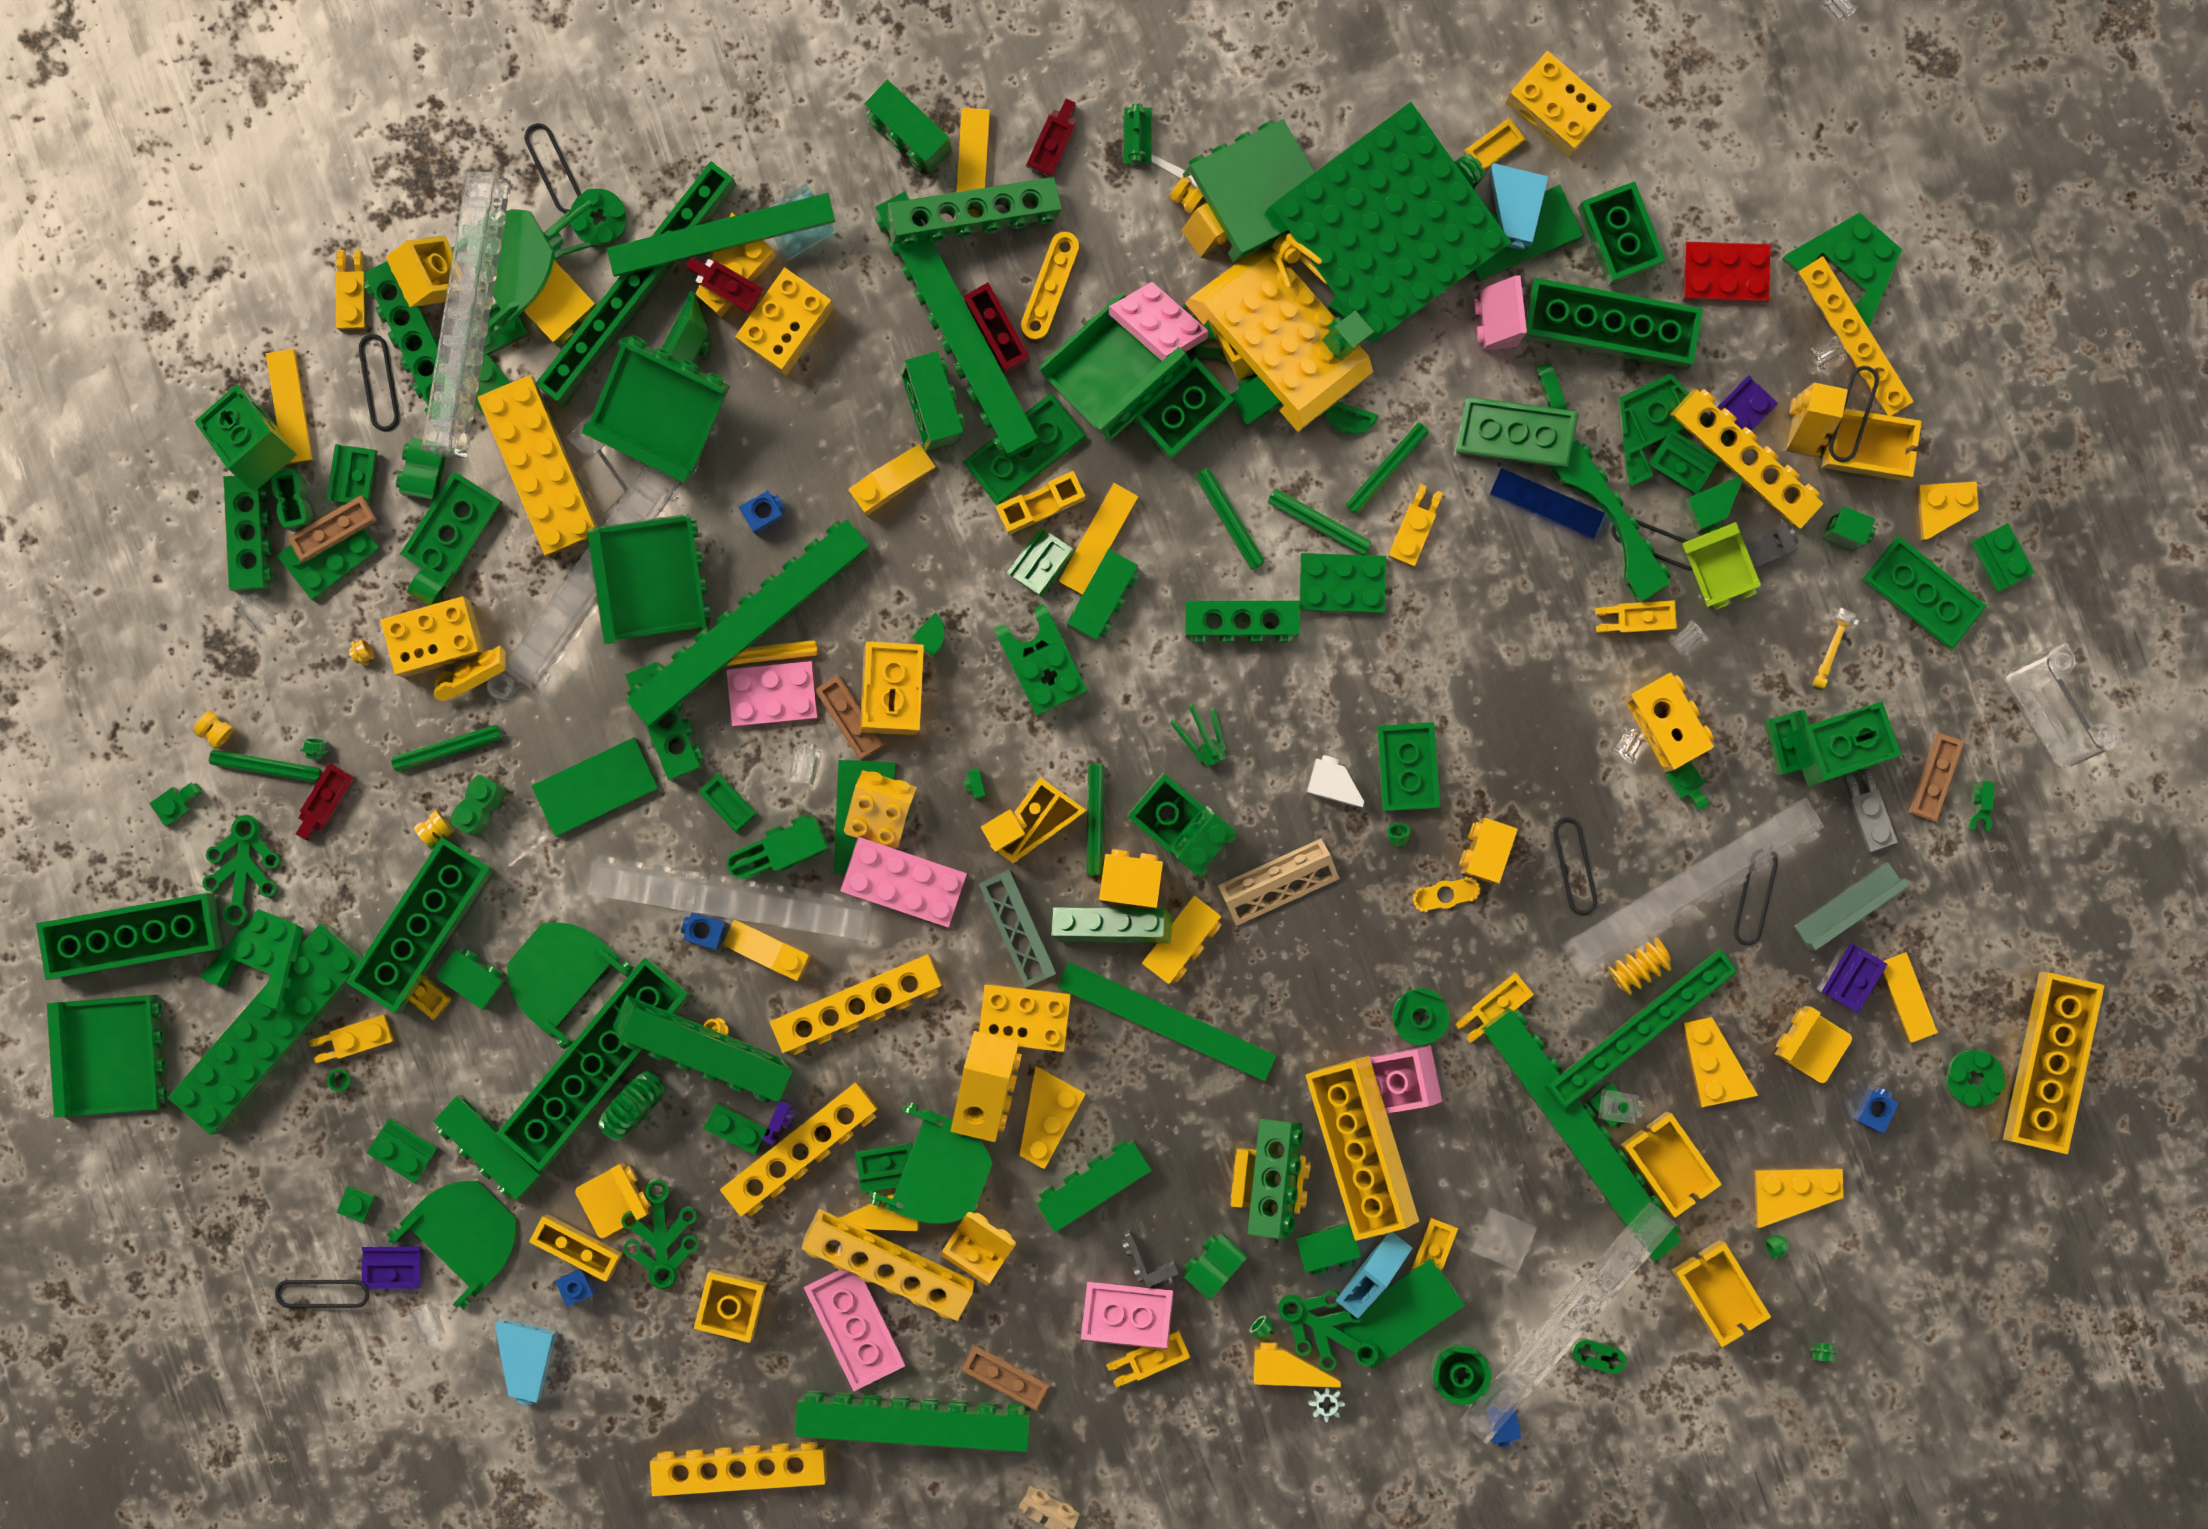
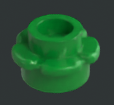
M317 738L304 739L303 747H300V751L305 753L306 758L315 760L322 759L323 755L327 754L329 750L326 748L327 741Z
M1816 1343V1348L1810 1349V1351H1813L1812 1360L1835 1362L1836 1354H1839V1351L1833 1350V1344Z

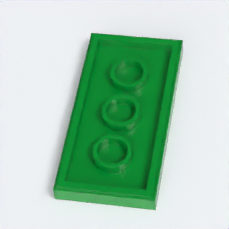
M1560 184L1546 190L1544 193L1531 246L1529 248L1524 247V250L1513 249L1508 246L1504 247L1474 269L1479 283L1583 237ZM1493 213L1492 215L1498 223L1497 215Z
M1052 392L1025 412L1038 437V444L1009 459L1006 452L999 453L993 441L995 437H993L962 461L996 506L1004 503L1086 439V435Z
M1466 396L1456 452L1458 454L1569 469L1579 413L1578 411Z
M1899 535L1895 536L1861 579L1948 650H1953L1987 607L1985 603Z
M636 737L531 785L555 837L659 789Z
M838 760L833 874H846L858 839L845 834L844 827L854 789L862 770L877 772L883 777L895 780L896 762Z
M1430 1257L1385 1288L1366 1309L1365 1317L1361 1322L1353 1323L1351 1321L1339 1325L1346 1334L1361 1343L1370 1341L1377 1346L1379 1356L1376 1362L1370 1366L1373 1369L1464 1307L1466 1303L1433 1258ZM1369 1348L1362 1350L1366 1357L1373 1355L1372 1350Z

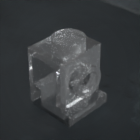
M591 414L571 434L569 433L566 436L589 460L605 446V444L593 438H587L586 435L581 433L584 424L591 419Z
M1602 1089L1598 1118L1636 1124V1118H1642L1644 1102L1639 1101L1640 1095ZM1622 1102H1626L1628 1105V1110L1625 1113H1621L1618 1110V1106Z

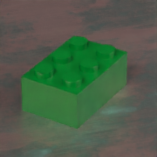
M888 79L864 103L866 109L865 116L868 118L867 123L877 133L883 131L889 138L888 143L899 153L902 150L905 151L909 157L908 161L919 172L924 169L930 174L952 151L950 137Z
M1635 181L1586 199L1578 206L1577 209L1608 287L1659 268L1666 261Z
M938 351L905 360L899 373L924 452L957 443L966 425L962 413L956 411L954 402L957 401V396L953 385H948L945 376L948 374V367L944 357L940 358Z
M1197 358L1191 362L1192 368L1133 420L1170 461L1234 404L1235 399Z

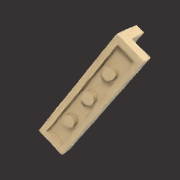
M1318 839L1218 885V888L1235 925L1238 926L1340 878L1322 839ZM1328 866L1329 873L1321 877L1314 876L1317 870ZM1297 879L1303 880L1299 887L1294 889L1288 888L1291 882ZM1271 891L1277 892L1273 899L1268 901L1262 900L1266 893ZM1244 903L1251 904L1248 910L1237 915L1236 907Z

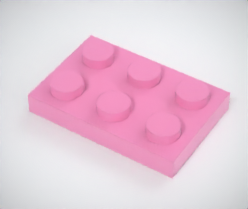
M1153 282L1109 306V315L1161 361L1178 346L1186 352L1208 338V330Z
M812 661L727 670L733 727L818 718Z
M1087 1282L1081 1340L1167 1350L1174 1292L1172 1290Z

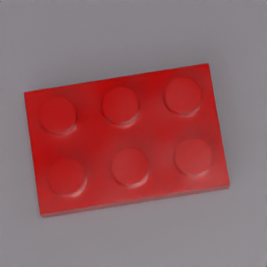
M1685 242L1683 300L1768 302L1770 298L1771 244Z

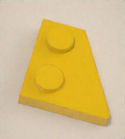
M1977 482L1917 486L1921 541L1931 538L1979 510Z

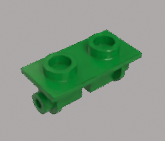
M1132 104V108H1124L1123 164H1151L1152 108H1143L1142 104Z

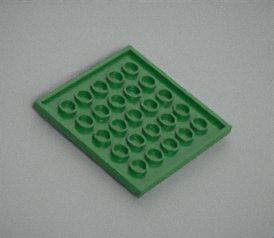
M1412 102L1402 107L1271 204L1296 241L1322 260L1321 264H1317L1313 260L1311 262L1349 315L1356 310L1374 331L1367 339L1370 344L1377 341L1511 243Z

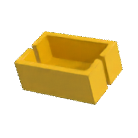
M1850 409L1844 410L1833 446L1834 453L1838 457L1845 458L1853 452L1865 412ZM1869 413L1855 457L1847 462L1835 460L1830 455L1829 440L1824 448L1821 468L1906 482L1914 475L1917 452L1911 450L1918 446L1922 421ZM1827 433L1826 438H1831L1832 434Z
M1665 1112L1645 1126L1648 1129L1647 1133L1640 1130L1620 1144L1665 1210L1674 1218L1696 1203L1693 1198L1689 1197L1690 1194L1693 1193L1696 1198L1702 1199L1722 1185L1672 1113Z
M1721 1240L1698 1253L1700 1259L1692 1256L1671 1269L1715 1343L1720 1347H1724L1744 1334L1737 1327L1738 1324L1741 1323L1745 1329L1750 1331L1771 1318L1728 1246Z

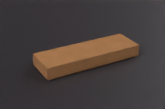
M361 495L287 538L299 560L304 563L373 524L377 519L364 496Z
M839 675L814 689L860 761L884 747L877 733H860L861 709Z
M1939 732L1935 734L1908 813L1932 822H1938L1965 741Z
M975 1344L961 1369L965 1374L1035 1411L1038 1410L1050 1387V1384Z

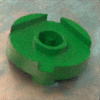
M605 189L585 190L573 202L570 214L588 200L592 201V205L571 222L573 230L580 240L585 243L591 242L592 246L599 247L615 242L622 236L627 225V215L623 203L611 191ZM599 210L604 211L603 216L606 218V221H600L598 225L593 224L592 213H597Z
M1417 988L1406 991L1395 1002L1392 1010L1393 1027L1406 1042L1423 1046L1435 1042L1445 1034L1449 1025L1450 1014L1446 1003L1438 993L1425 988ZM1420 1008L1425 1009V1015L1429 1016L1428 1021H1422L1421 1025H1417L1413 1013L1419 1012Z
M1966 1050L1960 1052L1952 1058L1948 1065L1949 1068L1945 1076L1947 1090L1956 1101L1971 1107L1989 1105L1999 1097L2005 1088V1074L2002 1065L1997 1058L1986 1051ZM1973 1070L1975 1073H1981L1982 1075L1981 1083L1978 1086L1975 1083L1969 1084L1968 1082L1971 1078L1970 1072Z

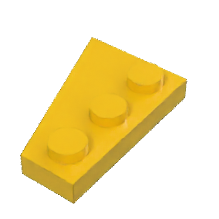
M1712 1017L1682 1023L1700 1107L1758 1096Z
M1036 1066L1019 1155L1045 1169L1086 1093Z
M1843 1169L1755 1170L1756 1228L1764 1227L1844 1198Z

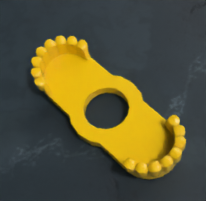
M1465 877L1455 881H1440L1434 886L1420 887L1413 894L1412 901L1416 909L1421 912H1428V910L1436 908L1448 909L1457 903L1472 902L1474 899H1477V896L1480 894L1479 883L1472 877ZM1443 886L1450 887L1454 892L1453 899L1448 903L1441 902L1437 897L1438 890Z

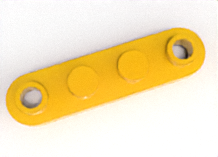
M1060 232L1053 237L1022 318V332L1030 340L1038 341L1048 334L1078 255L1079 242L1075 235L1070 232ZM1066 243L1070 246V250L1062 252L1060 246ZM1038 322L1041 328L1038 331H1032L1030 325Z

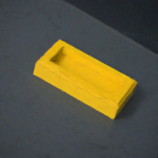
M1508 118L1465 149L1463 153L1465 155L1472 154L1474 158L1481 162L1482 167L1488 170L1493 163L1496 164L1525 143L1526 139L1513 121Z

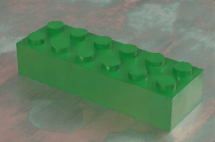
M1534 278L1530 285L1525 313L1527 333L1523 339L1688 370L1694 363L1703 308Z
M441 837L346 983L391 1012L400 1015L494 870Z
M215 893L197 894L36 923L45 980L62 979L224 949Z
M626 995L613 1024V1028L618 1035L617 1037L622 1040V1045L633 1050H637L638 1047L648 1050V1055L664 1061L665 1057L674 1060L675 1066L686 1071H690L691 1068L701 1071L700 1075L714 1082L718 1078L728 1082L727 1086L738 1092H743L744 1089L754 1093L753 1097L769 1103L770 1099L779 1102L792 1074V1069L780 1056L629 995Z

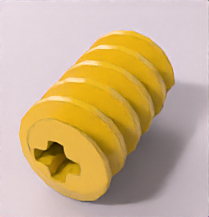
M1657 937L1654 938L1655 947L1649 942L1644 944L1645 953L1637 948L1634 950L1635 958L1629 954L1625 955L1626 965L1617 960L1615 962L1616 971L1607 966L1615 983L1627 994H1632L1630 986L1632 984L1638 989L1642 988L1640 981L1642 978L1651 983L1650 973L1653 972L1656 976L1661 977V966L1667 971H1671L1670 955Z

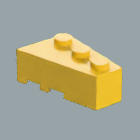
M1208 203L1197 208L1181 229L1200 258L1216 246L1228 241Z
M762 240L714 252L711 260H716L754 282L777 255L774 249ZM699 285L696 296L721 319L731 308L732 304Z
M1813 383L1798 394L1797 399L1793 398L1789 410V415H1793L1786 451L1819 458L1822 454V445L1826 446L1829 438L1825 437L1826 434H1833L1842 419L1848 390Z
M1040 777L1014 812V814L1019 812L1027 825L1023 829L1025 836L999 850L998 853L1015 864L1082 816L1087 810Z

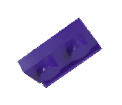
M1748 375L1717 408L1721 411L1726 408L1737 418L1734 423L1742 430L1744 427H1747L1752 431L1778 403ZM1726 430L1725 432L1729 435L1730 439L1734 441L1733 432Z
M1850 943L1821 992L1859 1013L1888 964Z
M786 1099L779 1101L767 1127L771 1131L763 1136V1141L772 1145L778 1142L780 1137H777L776 1134L784 1128L790 1127L797 1112L792 1110L795 1103Z
M421 1246L362 1247V1282L365 1283L368 1289L421 1288Z

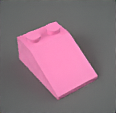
M1520 275L1479 290L1477 298H1473L1474 314L1480 316L1481 326L1476 327L1478 343H1483V351L1517 347L1527 333Z
M1431 1045L1370 1057L1387 1114L1428 1107L1443 1102Z

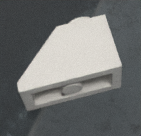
M1324 755L1322 760L1316 759L1306 793L1362 808L1364 800L1346 768L1338 765L1339 759Z

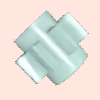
M1324 1387V1391L1319 1393L1318 1390L1314 1389L1313 1392L1316 1398L1315 1400L1308 1401L1310 1406H1316L1317 1408L1313 1412V1416L1324 1415L1325 1422H1328L1329 1416L1333 1414L1339 1418L1337 1409L1338 1407L1345 1406L1343 1401L1336 1400L1340 1395V1391L1336 1390L1331 1393L1329 1387ZM1325 1397H1329L1330 1401L1334 1403V1405H1329L1328 1410H1324L1323 1406L1319 1404V1402H1324Z

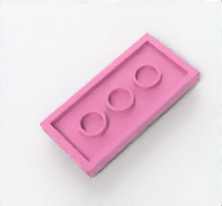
M858 837L840 891L949 928L967 873Z
M837 1270L804 1287L853 1391L906 1366L867 1283L861 1280L858 1275L848 1270Z

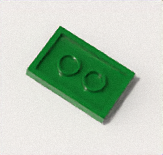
M364 528L304 563L299 560L291 545L280 552L277 557L308 597L314 601L381 548Z
M1301 553L1300 611L1385 613L1386 556Z
M1434 722L1376 726L1382 811L1440 808Z

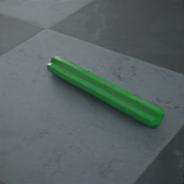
M1417 423L1346 503V507L1352 513L1358 514L1428 435L1429 431L1423 424Z
M1205 468L1195 475L1197 482L1251 570L1258 568L1264 563V559L1211 470Z
M1274 489L1268 498L1270 505L1360 555H1365L1371 546V541L1278 489Z
M493 725L393 756L391 764L393 769L399 772L501 740L502 734L500 728L497 725Z
M214 749L211 750L209 755V764L313 783H317L322 775V769Z
M1098 763L1088 765L1086 874L1088 876H1102L1105 766Z

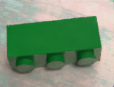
M1108 549L1068 619L1067 626L1096 642L1099 637L1105 638L1112 626V623L1108 622L1113 612L1119 614L1126 601L1122 597L1127 587L1133 589L1140 576L1136 572L1138 565Z

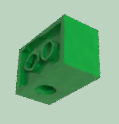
M238 384L194 421L226 468L253 492H256L297 456V453L266 410Z
M1883 701L1789 733L1808 787L1884 763L1902 755Z

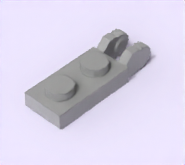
M1867 768L1862 770V779L1867 788V793L1859 795L1857 782L1853 775L1845 776V782L1851 796L1849 800L1867 850L1872 852L1898 842L1879 789H1876L1873 775Z

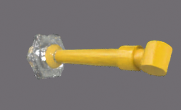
M1840 608L1839 612H1832V616L1839 626L1824 662L1820 665L1819 674L1815 676L1812 686L1824 690L1828 679L1826 678L1832 669L1830 667L1845 628L1859 624V621L1855 619L1856 613Z

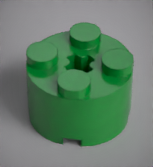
M1464 1343L1450 1344L1442 1347L1432 1360L1430 1367L1432 1383L1438 1393L1448 1402L1456 1405H1469L1487 1392L1491 1382V1370L1486 1359L1474 1347ZM1460 1367H1463L1467 1376H1462L1461 1380H1458L1454 1372L1459 1371Z

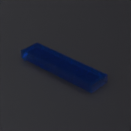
M1500 468L1489 493L1493 497L1592 540L1595 538L1605 515V512L1504 468Z

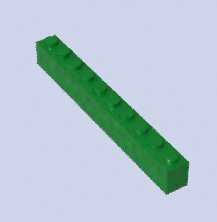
M710 161L652 236L707 223L737 186L734 178ZM676 262L619 276L540 376L535 385L563 406Z
M905 191L875 207L878 216L874 217L880 231L884 232L887 230L890 238L891 235L885 212L888 204L891 202L910 200ZM920 218L912 219L915 225L924 226ZM926 239L920 240L911 246H901V244L893 245L892 240L888 241L887 243L894 257L900 255L904 262V265L900 266L907 281L913 279L918 288L913 291L921 306L927 305L930 311L927 318L934 331L940 329L944 337L940 342L946 354L952 353L957 361L953 365L960 380L966 378L970 388L966 389L971 401L973 404L979 402L984 411L979 415L987 429L993 428L997 436L993 441L999 453L1006 452L1010 459L1038 444V437L933 242Z
M839 520L832 524L826 530L828 535L820 542L817 538L811 541L804 548L806 552L799 559L795 556L789 559L782 566L784 569L782 573L777 577L773 574L767 577L760 584L762 589L755 595L751 592L745 595L738 602L739 608L732 613L729 610L724 612L716 619L717 626L710 631L707 628L702 630L694 637L696 643L690 648L686 649L685 646L680 648L671 656L674 661L666 667L661 664L649 674L652 679L644 685L639 682L627 692L629 696L626 699L627 705L648 729L868 550V543L848 520H845L842 524Z
M1507 1008L1481 1028L1649 1259L1656 1262L1682 1242L1678 1236L1681 1232L1671 1218L1666 1220L1660 1211L1664 1207L1654 1195L1649 1197L1643 1188L1647 1184L1638 1172L1632 1174L1626 1166L1630 1161L1622 1150L1618 1149L1615 1151L1610 1144V1141L1613 1140L1612 1136L1604 1126L1599 1128L1593 1121L1596 1115L1586 1102L1582 1105L1577 1099L1564 1110L1559 1107L1545 1086L1560 1075L1559 1072L1562 1068L1552 1056L1547 1058L1543 1053L1542 1049L1545 1045L1536 1033L1530 1035L1524 1027L1528 1022L1520 1011L1513 1012L1512 1009Z

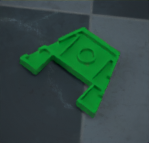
M1859 212L1787 253L1782 260L1797 273L1813 263L1819 255H1822L1864 292V295L1854 306L1869 328L1902 249Z
M1671 373L1617 398L1626 479L1629 487L1654 476L1642 448L1667 437L1670 429L1676 432L1684 429L1670 414L1689 392ZM1703 412L1700 416V423L1704 427L1710 426L1713 418L1708 413ZM1725 431L1721 435L1722 443L1730 440L1729 435Z
M258 909L202 973L200 978L224 989L238 963L268 974L270 978L257 1002L282 1013L285 1007V1002L282 1001L284 990L289 989L291 979L288 978L291 963L296 962L304 928Z

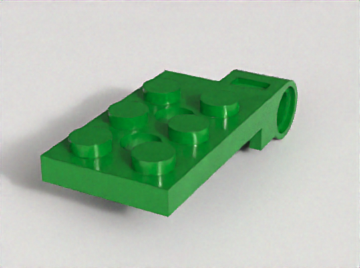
M453 471L400 553V555L422 568L410 582L407 593L427 606L437 604L503 502ZM463 502L468 503L470 506L469 515L464 518L457 517L455 512L457 505ZM447 526L453 527L455 531L454 538L449 542L442 541L440 537L441 530Z

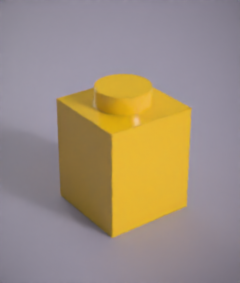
M1011 809L982 825L981 829L994 851L998 852L1025 836L1023 829L1027 825L1019 812L1013 814Z

